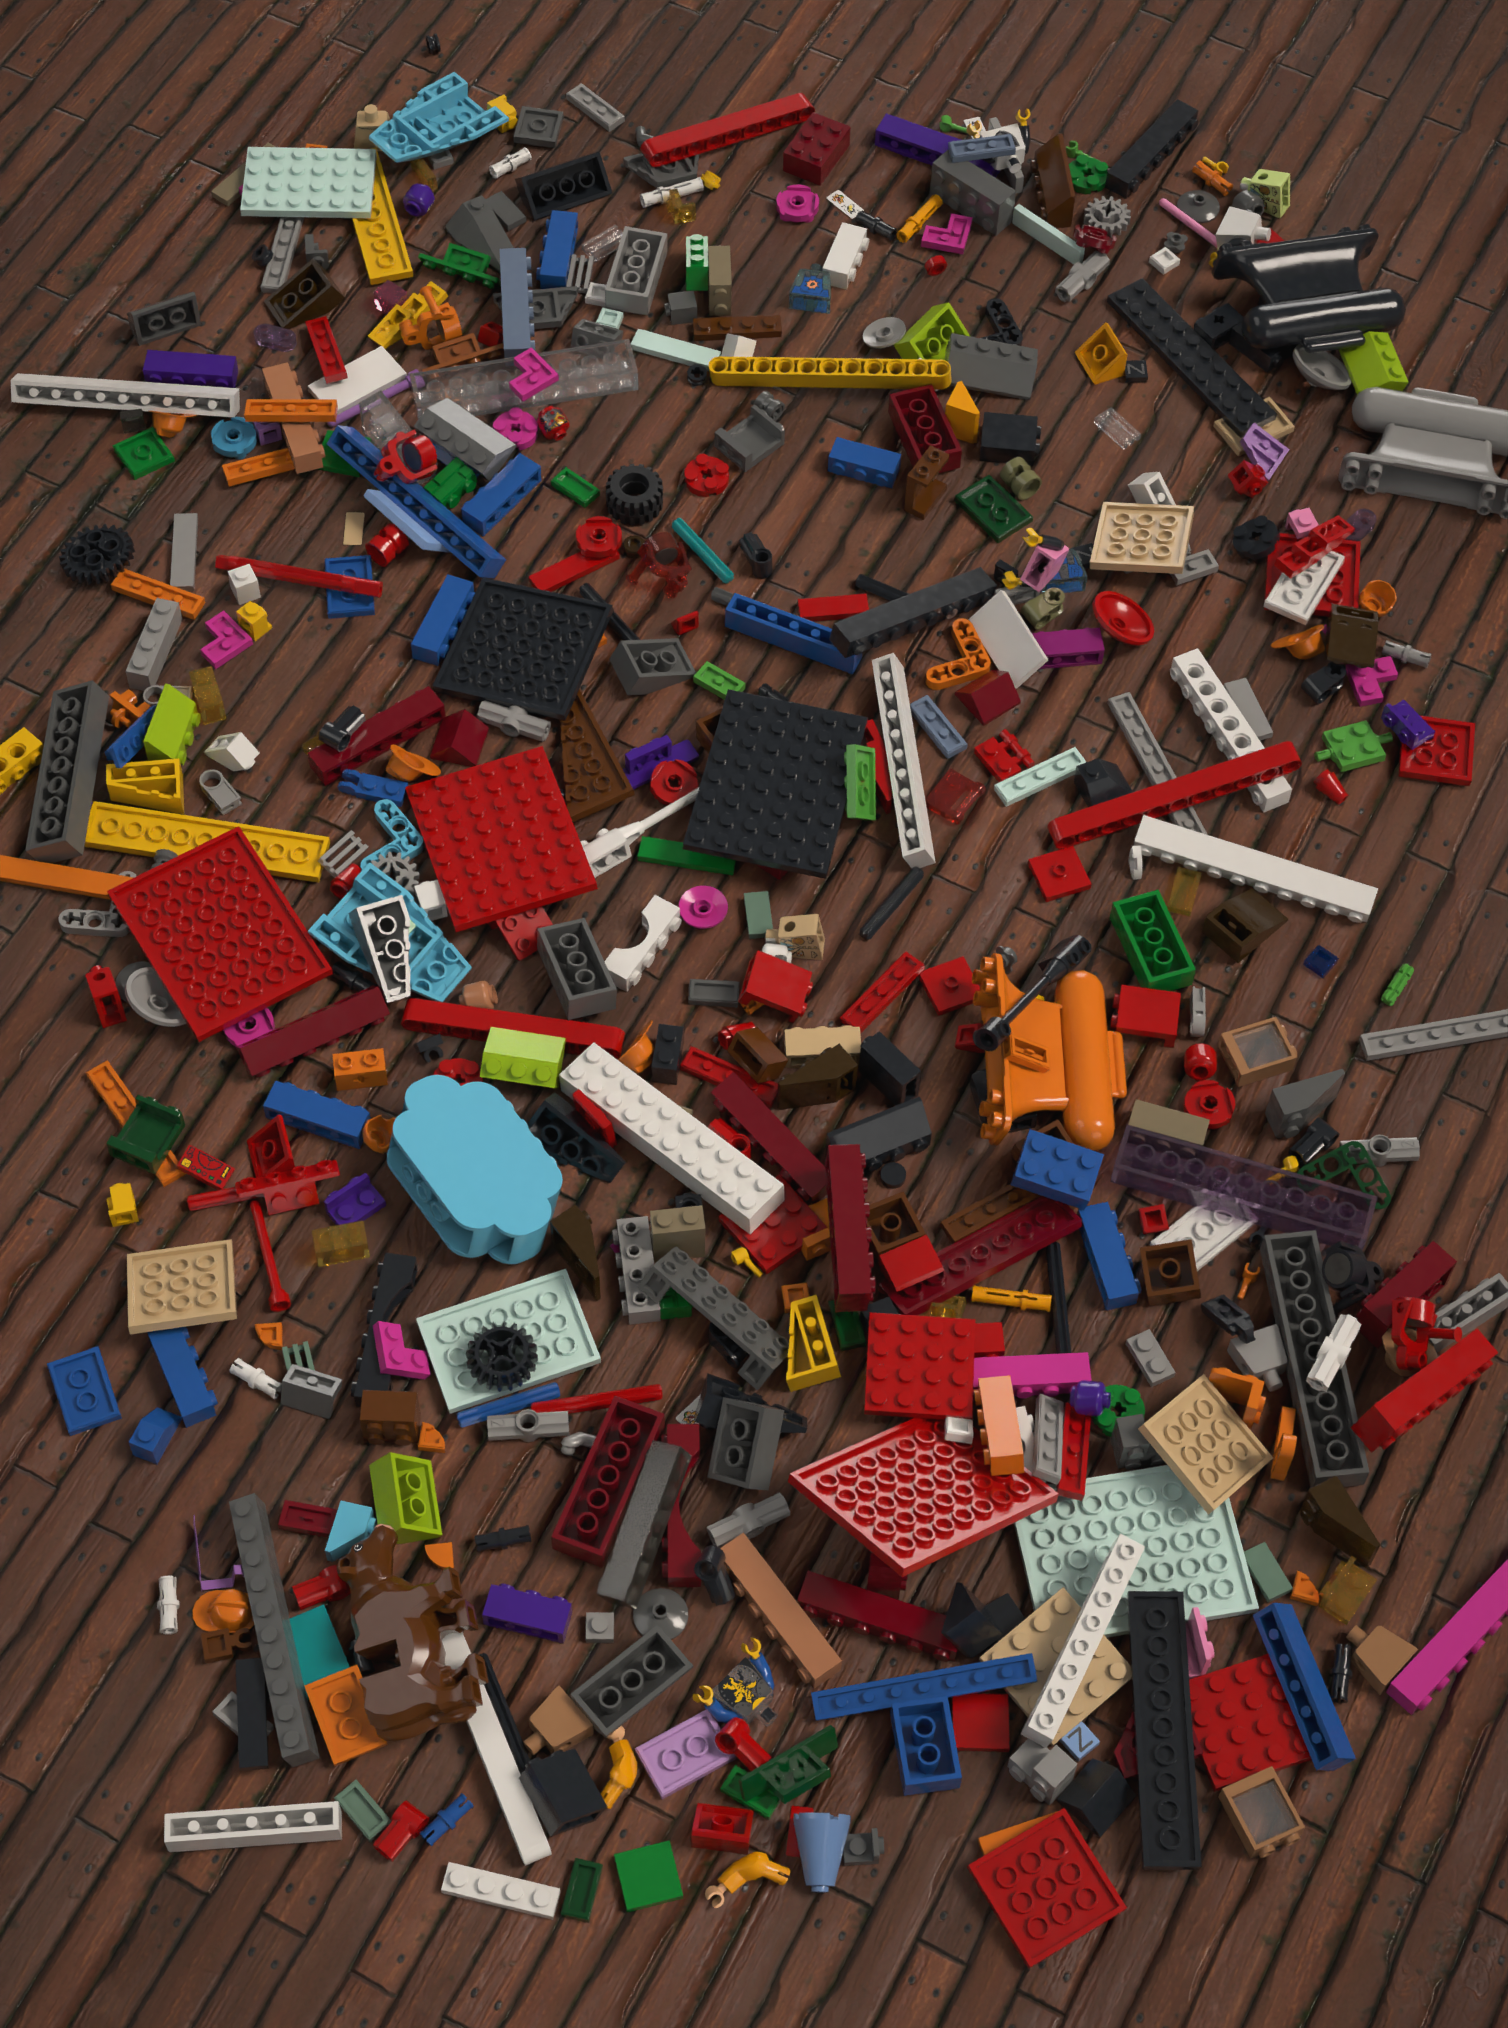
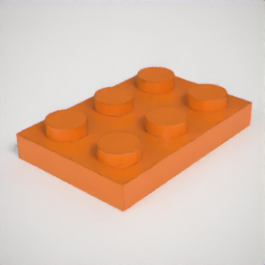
M358 1665L305 1685L334 1767L388 1745L387 1741L377 1735L376 1728L370 1725L364 1709V1692L359 1680L362 1678Z

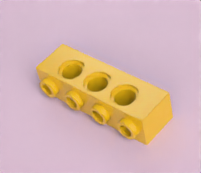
M25 727L0 745V794L15 781L23 778L33 767L41 764L43 743Z

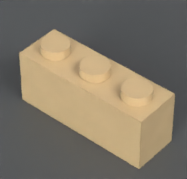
M845 1025L837 1028L819 1026L810 1029L800 1027L785 1029L784 1051L788 1059L786 1068H800L806 1061H813L819 1057L826 1048H833L839 1043L859 1065L861 1049L860 1027Z

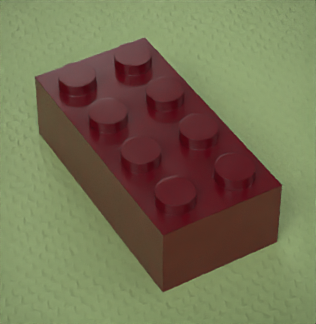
M932 384L889 394L888 413L912 467L916 465L931 445L949 454V460L939 473L960 468L962 449Z
M1434 1241L1427 1247L1424 1245L1419 1247L1413 1255L1414 1259L1410 1263L1407 1261L1403 1262L1395 1273L1397 1275L1392 1279L1386 1278L1378 1288L1380 1291L1375 1295L1369 1294L1361 1303L1363 1308L1356 1315L1357 1321L1361 1324L1359 1332L1376 1348L1379 1349L1383 1345L1381 1337L1389 1328H1392V1300H1396L1397 1297H1414L1430 1301L1447 1285L1457 1261Z

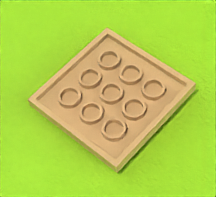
M1103 502L1090 559V569L1183 574L1194 517V506Z
M232 1239L127 1254L128 1328L130 1335L237 1319Z
M1204 1374L1138 1428L1208 1515L1273 1459L1272 1455Z
M1064 1587L979 1658L981 1662L1029 1653L1033 1654L1038 1682L1003 1688L1028 1718L1081 1610V1607ZM1104 1634L1053 1741L1050 1743L1051 1746L1055 1745L1062 1737L1132 1679L1131 1666Z

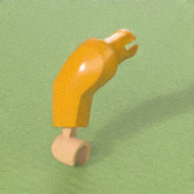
M622 1726L607 1737L614 1741V1744L609 1747L613 1767L609 1775L611 1779L600 1794L609 1809L613 1807V1804L624 1789L632 1787L637 1774V1761L629 1741L623 1739L625 1729Z
M752 1852L733 1862L717 1879L720 1884L718 1886H709L706 1889L705 1897L709 1900L713 1895L717 1894L718 1896L711 1904L714 1908H718L724 1903L723 1893L725 1891L732 1894L745 1882L756 1880L762 1876L783 1886L788 1878L781 1875L786 1874L789 1876L790 1868L770 1861L766 1853Z

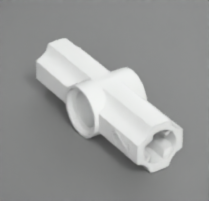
M1341 1314L1330 1336H1326L1316 1356L1317 1360L1306 1379V1382L1313 1389L1327 1392L1338 1369L1341 1370L1350 1353V1346L1361 1327L1357 1318L1349 1314Z

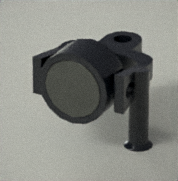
M1342 1241L1325 1249L1326 1257L1322 1264V1275L1326 1284L1332 1288L1345 1289L1340 1292L1342 1299L1332 1304L1335 1317L1338 1316L1339 1312L1361 1301L1369 1294H1374L1376 1292L1375 1284L1384 1279L1382 1268L1376 1262L1367 1261L1360 1247Z

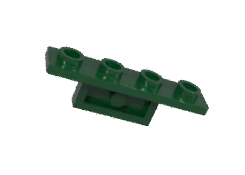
M832 1725L827 1726L739 1778L742 1798L747 1802L770 1789L786 1804L830 1778V1768L820 1758L838 1748L835 1728Z

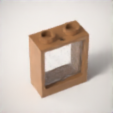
M1277 1017L1221 1033L1218 1048L1237 1087L1291 1071L1298 1058L1296 1048L1290 1045L1287 1039V1031L1284 1025H1280Z
M1272 1766L1222 1788L1218 1798L1250 1858L1258 1855L1260 1858L1267 1857L1276 1851L1275 1847L1282 1844L1288 1847L1301 1839L1300 1836L1305 1826Z

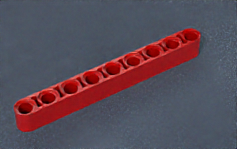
M797 93L649 138L642 143L640 151L652 167H659L805 122L812 112H815V108L803 93Z
M416 998L406 1001L401 1021L402 1027L410 1031L487 1042L491 1027L566 1038L564 1053L581 1055L594 1042L615 1059L621 1056L625 1032L614 1026Z

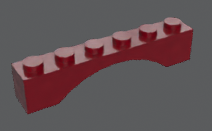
M667 1424V1434H662V1450H667V1459H662V1475H667V1484H662V1501L668 1502V1510H662V1526H668V1535H662V1552H668V1561H662L663 1578H668V1587H701V1579L696 1576L694 1571L701 1551L693 1543L685 1530L679 1509L680 1494L684 1481L700 1459L699 1424Z

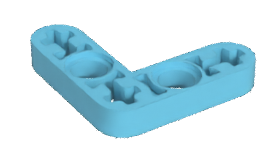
M388 799L378 801L374 806L375 817L394 841L365 857L361 862V870L369 862L371 863L372 860L379 862L378 855L380 854L386 858L388 852H395L397 854L400 852L401 859L404 860L409 856L411 860L422 853L424 849L422 836L395 803ZM382 810L390 811V820L389 816L385 812H381ZM396 824H403L405 826V829L401 832H396L392 828ZM408 836H409V840H410L413 844H415V843L417 844L416 846H413V845H411V844L408 845V839H407Z

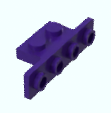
M665 735L661 738H655L650 743L639 748H633L626 753L623 771L632 788L635 789L650 782L654 768L662 761L667 760L668 762L678 759L689 764L698 760L699 754L689 740H684L672 746V741L668 735Z

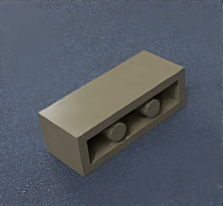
M1136 1099L1125 1137L1131 1138L1138 1143L1146 1142L1156 1145L1160 1149L1178 1151L1185 1156L1200 1157L1210 1120Z

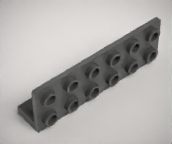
M674 1247L657 1261L637 1286L657 1304L672 1287L750 1355L738 1374L756 1390L762 1387L772 1372L788 1357V1340L774 1331L765 1320L760 1319L744 1302L738 1300L724 1285L710 1276L706 1269L696 1264L689 1258L686 1252L678 1247Z

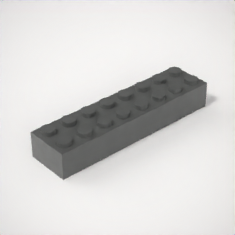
M93 680L53 691L25 849L28 854L39 862L55 863L83 855L109 695Z

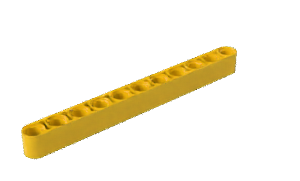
M719 356L714 357L709 362L711 381L717 386L913 389L932 384L934 389H945L952 382L951 367L945 360Z

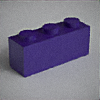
M491 1584L482 1614L483 1624L564 1644L572 1616V1603L558 1596L552 1598L543 1597L540 1593L533 1590L518 1591L508 1584H499V1586Z

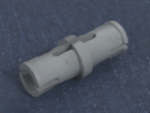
M1388 640L1385 642L1386 645L1383 647L1382 655L1400 659L1405 664L1409 662L1424 668L1428 667L1432 656L1431 653L1413 649L1411 645L1403 646Z

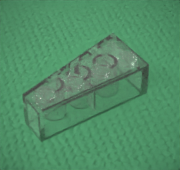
M382 391L359 403L363 434L366 437H370L371 442L380 451L398 432L401 431L406 434L412 431ZM401 444V445H399V446L397 447L396 450H397V453H398V455H399L401 461L403 462V464L405 465V467L409 470V468L406 466V464H405V462H404V460H403V456H402V445H403V444ZM437 470L433 473L431 477L418 480L416 482L419 485L427 482L428 480L432 479L437 475Z

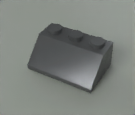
M188 292L127 312L130 329L139 346L201 326L197 299L194 292Z
M723 1397L707 1477L747 1489L769 1490L785 1410Z

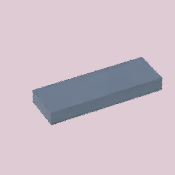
M1011 134L948 142L952 163L1009 156L1016 153Z
M928 695L910 704L911 715L947 759L967 749L965 740Z

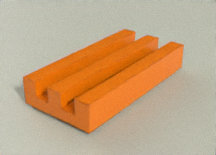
M1012 1033L1004 1040L1008 1042L1004 1045L1005 1050L1008 1051L1005 1054V1059L1042 1073L1050 1070L1049 1047Z

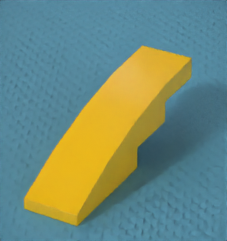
M432 281L426 285L432 288L431 293L438 306L449 297L446 291ZM413 293L402 306L396 304L368 337L379 346H383L384 349L400 340L402 337L399 324L402 321L411 320L412 325H415L421 313L430 311L424 296L420 293L418 295Z

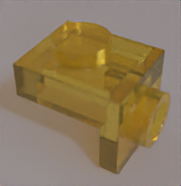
M678 189L669 190V199L666 200V207L668 213H672L675 224L696 220L695 203L682 204Z
M954 1296L942 1303L932 1302L930 1306L931 1316L962 1318L966 1307L965 1297Z

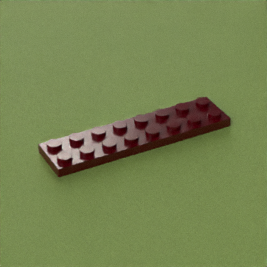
M1041 1196L937 1252L936 1254L944 1268L943 1272L898 1292L895 1291L886 1279L878 1284L879 1291L885 1298L890 1297L900 1314L918 1316L1083 1227L1082 1219L1067 1204Z

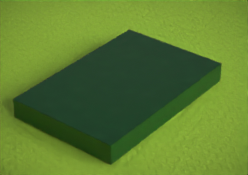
M987 475L954 497V501L997 543H1000L1033 522V516L990 475Z

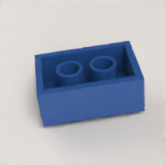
M1030 1129L1024 1140L1010 1185L1084 1210L1090 1201L1104 1154Z
M948 1696L892 1703L890 1717L904 1796L960 1788L962 1775Z

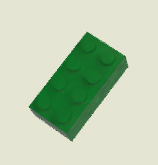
M1159 889L1113 902L1110 920L1140 986L1143 988L1173 991L1192 985L1196 969Z

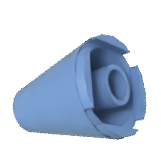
M830 1813L794 1814L793 1821L806 1886H811V1892H829V1887H835L851 1823V1816L838 1814V1817H834Z

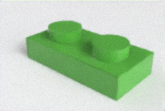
M708 661L693 676L694 683L724 700L728 689L739 692L745 690V682Z

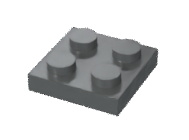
M522 106L514 133V143L556 148L564 119V112Z

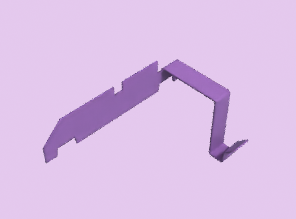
M194 1515V1537L201 1592L202 1590L233 1587L235 1575L242 1574L244 1577L242 1565L233 1566L232 1578L201 1581Z

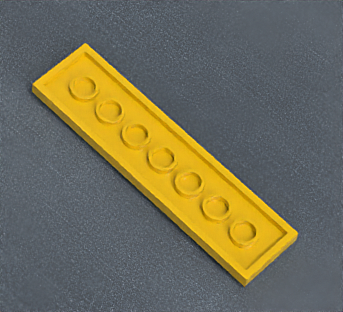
M371 148L376 149L377 154L371 218H352L371 285L413 277V270L377 148Z

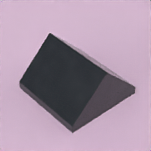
M957 1582L941 1633L967 1658H974L1003 1636L988 1608L962 1583Z
M1092 1758L1056 1801L1101 1838L1135 1799L1136 1794L1118 1768Z

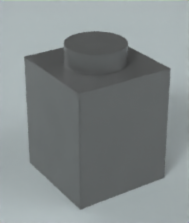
M694 291L668 294V303H664L665 316L670 317L671 325L692 323L693 319L697 318V304Z

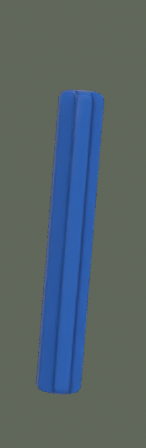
M556 1382L460 1411L457 1413L458 1423L460 1427H466L487 1420V1416L504 1415L530 1407L534 1402L558 1398L560 1396L559 1386Z

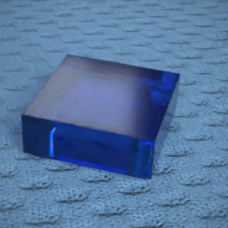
M1318 945L1304 960L1303 965L1324 978L1337 964L1339 958Z

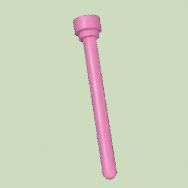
M1165 198L1159 201V205L1217 248L1216 236Z

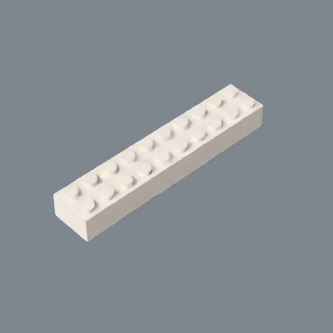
M594 1042L559 1074L561 1091L573 1099L572 1094L580 1089L596 1107L603 1111L617 1134L696 1194H701L705 1201L749 1234L785 1200L784 1184Z

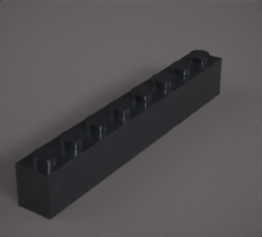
M979 567L838 621L833 625L829 640L844 658L859 655L868 649L877 648L881 644L891 640L895 641L901 636L915 633L919 629L933 626L937 622L951 619L955 615L969 612L973 608L985 605L994 596L997 585Z

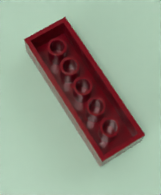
M860 1144L828 1145L825 1160L835 1312L867 1311L868 1304L873 1302V1293H875V1277H871V1268H873L874 1263L873 1252H869V1243H871L872 1235L871 1227H867L870 1209L869 1202H865L868 1183L867 1177L863 1178V1169L866 1168L865 1153H860Z
M614 1396L551 1536L552 1549L598 1567H604L665 1428L664 1413Z

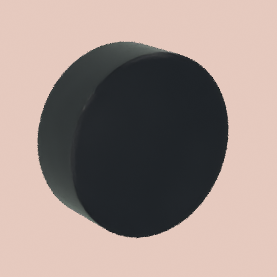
M887 1163L881 1169L880 1180L887 1188H899L905 1183L906 1170L899 1163Z

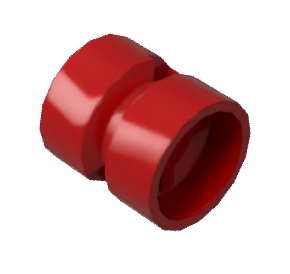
M389 523L379 531L378 535L372 537L365 544V549L375 563L385 567L395 559V553L400 554L408 547L409 541L395 524Z

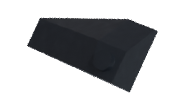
M707 1373L696 1409L695 1422L709 1430L717 1429L723 1397L766 1406L770 1405L762 1399L763 1396L757 1393H753V1395L745 1394L739 1391L740 1385ZM780 1404L770 1406L785 1410L780 1432L806 1433L807 1417Z

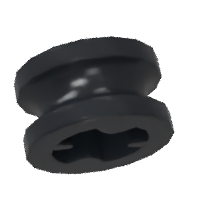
M434 33L432 37L426 35L429 53L433 54L434 51L441 52L437 34Z
M264 244L257 247L252 254V260L257 262L260 267L267 265L273 257V252L270 249L268 250V247Z
M695 364L688 368L687 380L691 385L701 386L706 382L707 370L704 366ZM696 373L700 374L699 378L695 377Z

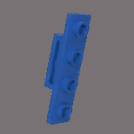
M152 705L105 751L107 760H113L116 768H122L144 746L143 741L157 705Z

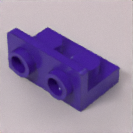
M1405 700L1394 706L1390 703L1384 706L1381 715L1383 723L1388 728H1391L1397 734L1400 741L1411 750L1434 736L1435 731Z
M364 1173L360 1177L352 1178L339 1191L336 1190L330 1193L324 1201L328 1216L345 1234L384 1208L386 1201L370 1183L367 1173Z

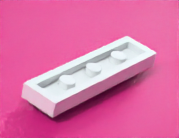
M451 1862L448 1863L441 1892L444 1894L552 1920L554 1919L561 1892L560 1888Z

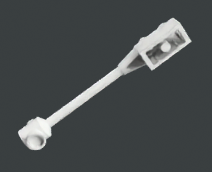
M699 788L640 822L614 828L611 831L601 829L596 834V839L592 842L581 841L594 877L596 878L630 858L632 855L629 845L649 827L696 801Z

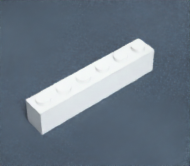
M338 1801L165 1814L164 1843L169 1852L342 1840V1811Z

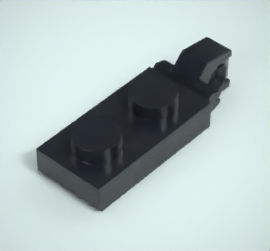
M1224 1294L1201 1303L1202 1312L1231 1336L1238 1335L1239 1339L1246 1344L1256 1340L1250 1315Z

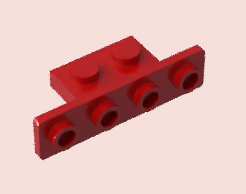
M322 1160L315 1165L306 1167L296 1166L292 1170L284 1172L274 1171L266 1176L257 1178L247 1177L240 1182H236L235 1187L238 1198L264 1193L268 1214L273 1215L320 1204L315 1181L339 1176L340 1172L337 1160Z

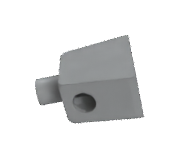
M1277 1324L1254 1331L1256 1340L1247 1344L1242 1342L1239 1337L1231 1339L1227 1351L1243 1375H1252L1261 1381L1264 1380L1270 1392L1278 1390L1283 1386L1279 1375L1285 1372L1288 1360Z

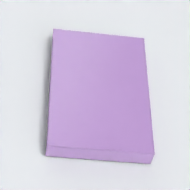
M707 1710L635 1748L636 1755L662 1800L736 1759L734 1754L723 1753L716 1746L715 1736L721 1729L715 1718Z

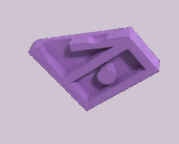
M1255 423L1249 427L1240 441L1252 464H1258L1264 469V477L1267 481H1269L1290 450Z

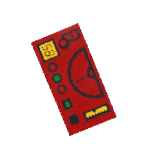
M190 1144L176 1167L216 1190L224 1189L235 1171V1168Z

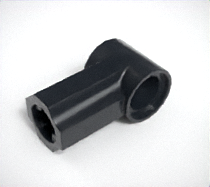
M752 532L744 534L739 540V546L752 566L753 575L761 579L769 577L772 574L771 551L764 547L757 534Z
M354 705L348 706L333 723L329 721L322 727L319 733V740L339 752L343 751L348 746L351 735L366 720L365 715L358 707Z
M1318 1117L1308 1127L1305 1135L1290 1148L1289 1154L1296 1156L1299 1166H1305L1322 1150H1328L1338 1139L1340 1133L1322 1118Z
M707 1546L699 1556L694 1571L696 1576L703 1580L711 1602L715 1603L716 1606L723 1605L733 1600L736 1595L724 1566L725 1553L717 1546Z

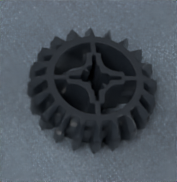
M505 1321L502 1322L501 1327H497V1324L494 1322L491 1324L492 1329L483 1326L481 1328L482 1334L475 1332L473 1335L475 1341H469L468 1343L470 1350L466 1351V1358L468 1359L466 1362L467 1368L471 1369V1376L477 1378L479 1385L487 1382L486 1385L489 1391L494 1385L497 1386L499 1392L502 1391L503 1386H507L508 1390L511 1391L513 1389L512 1384L514 1383L521 1387L523 1385L522 1378L529 1380L531 1378L530 1372H535L536 1370L535 1363L538 1361V1354H536L537 1345L533 1343L531 1334L526 1335L524 1327L517 1331V1324L515 1322L510 1327H507ZM517 1347L524 1353L520 1363L516 1360V1356H514ZM484 1350L488 1352L490 1357L488 1359L489 1363L486 1366L480 1360Z

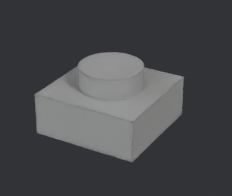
M586 1612V1643H614V1613Z

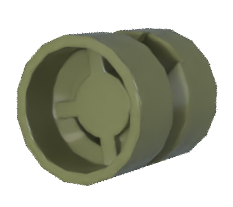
M1016 457L1007 462L1000 472L1001 479L1008 487H1011L1012 492L1020 500H1027L1032 497L1042 485L1041 478L1034 470H1031L1027 462L1021 457Z

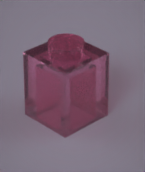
M389 280L377 287L374 292L375 308L386 315L396 304L402 306L409 298L407 291Z

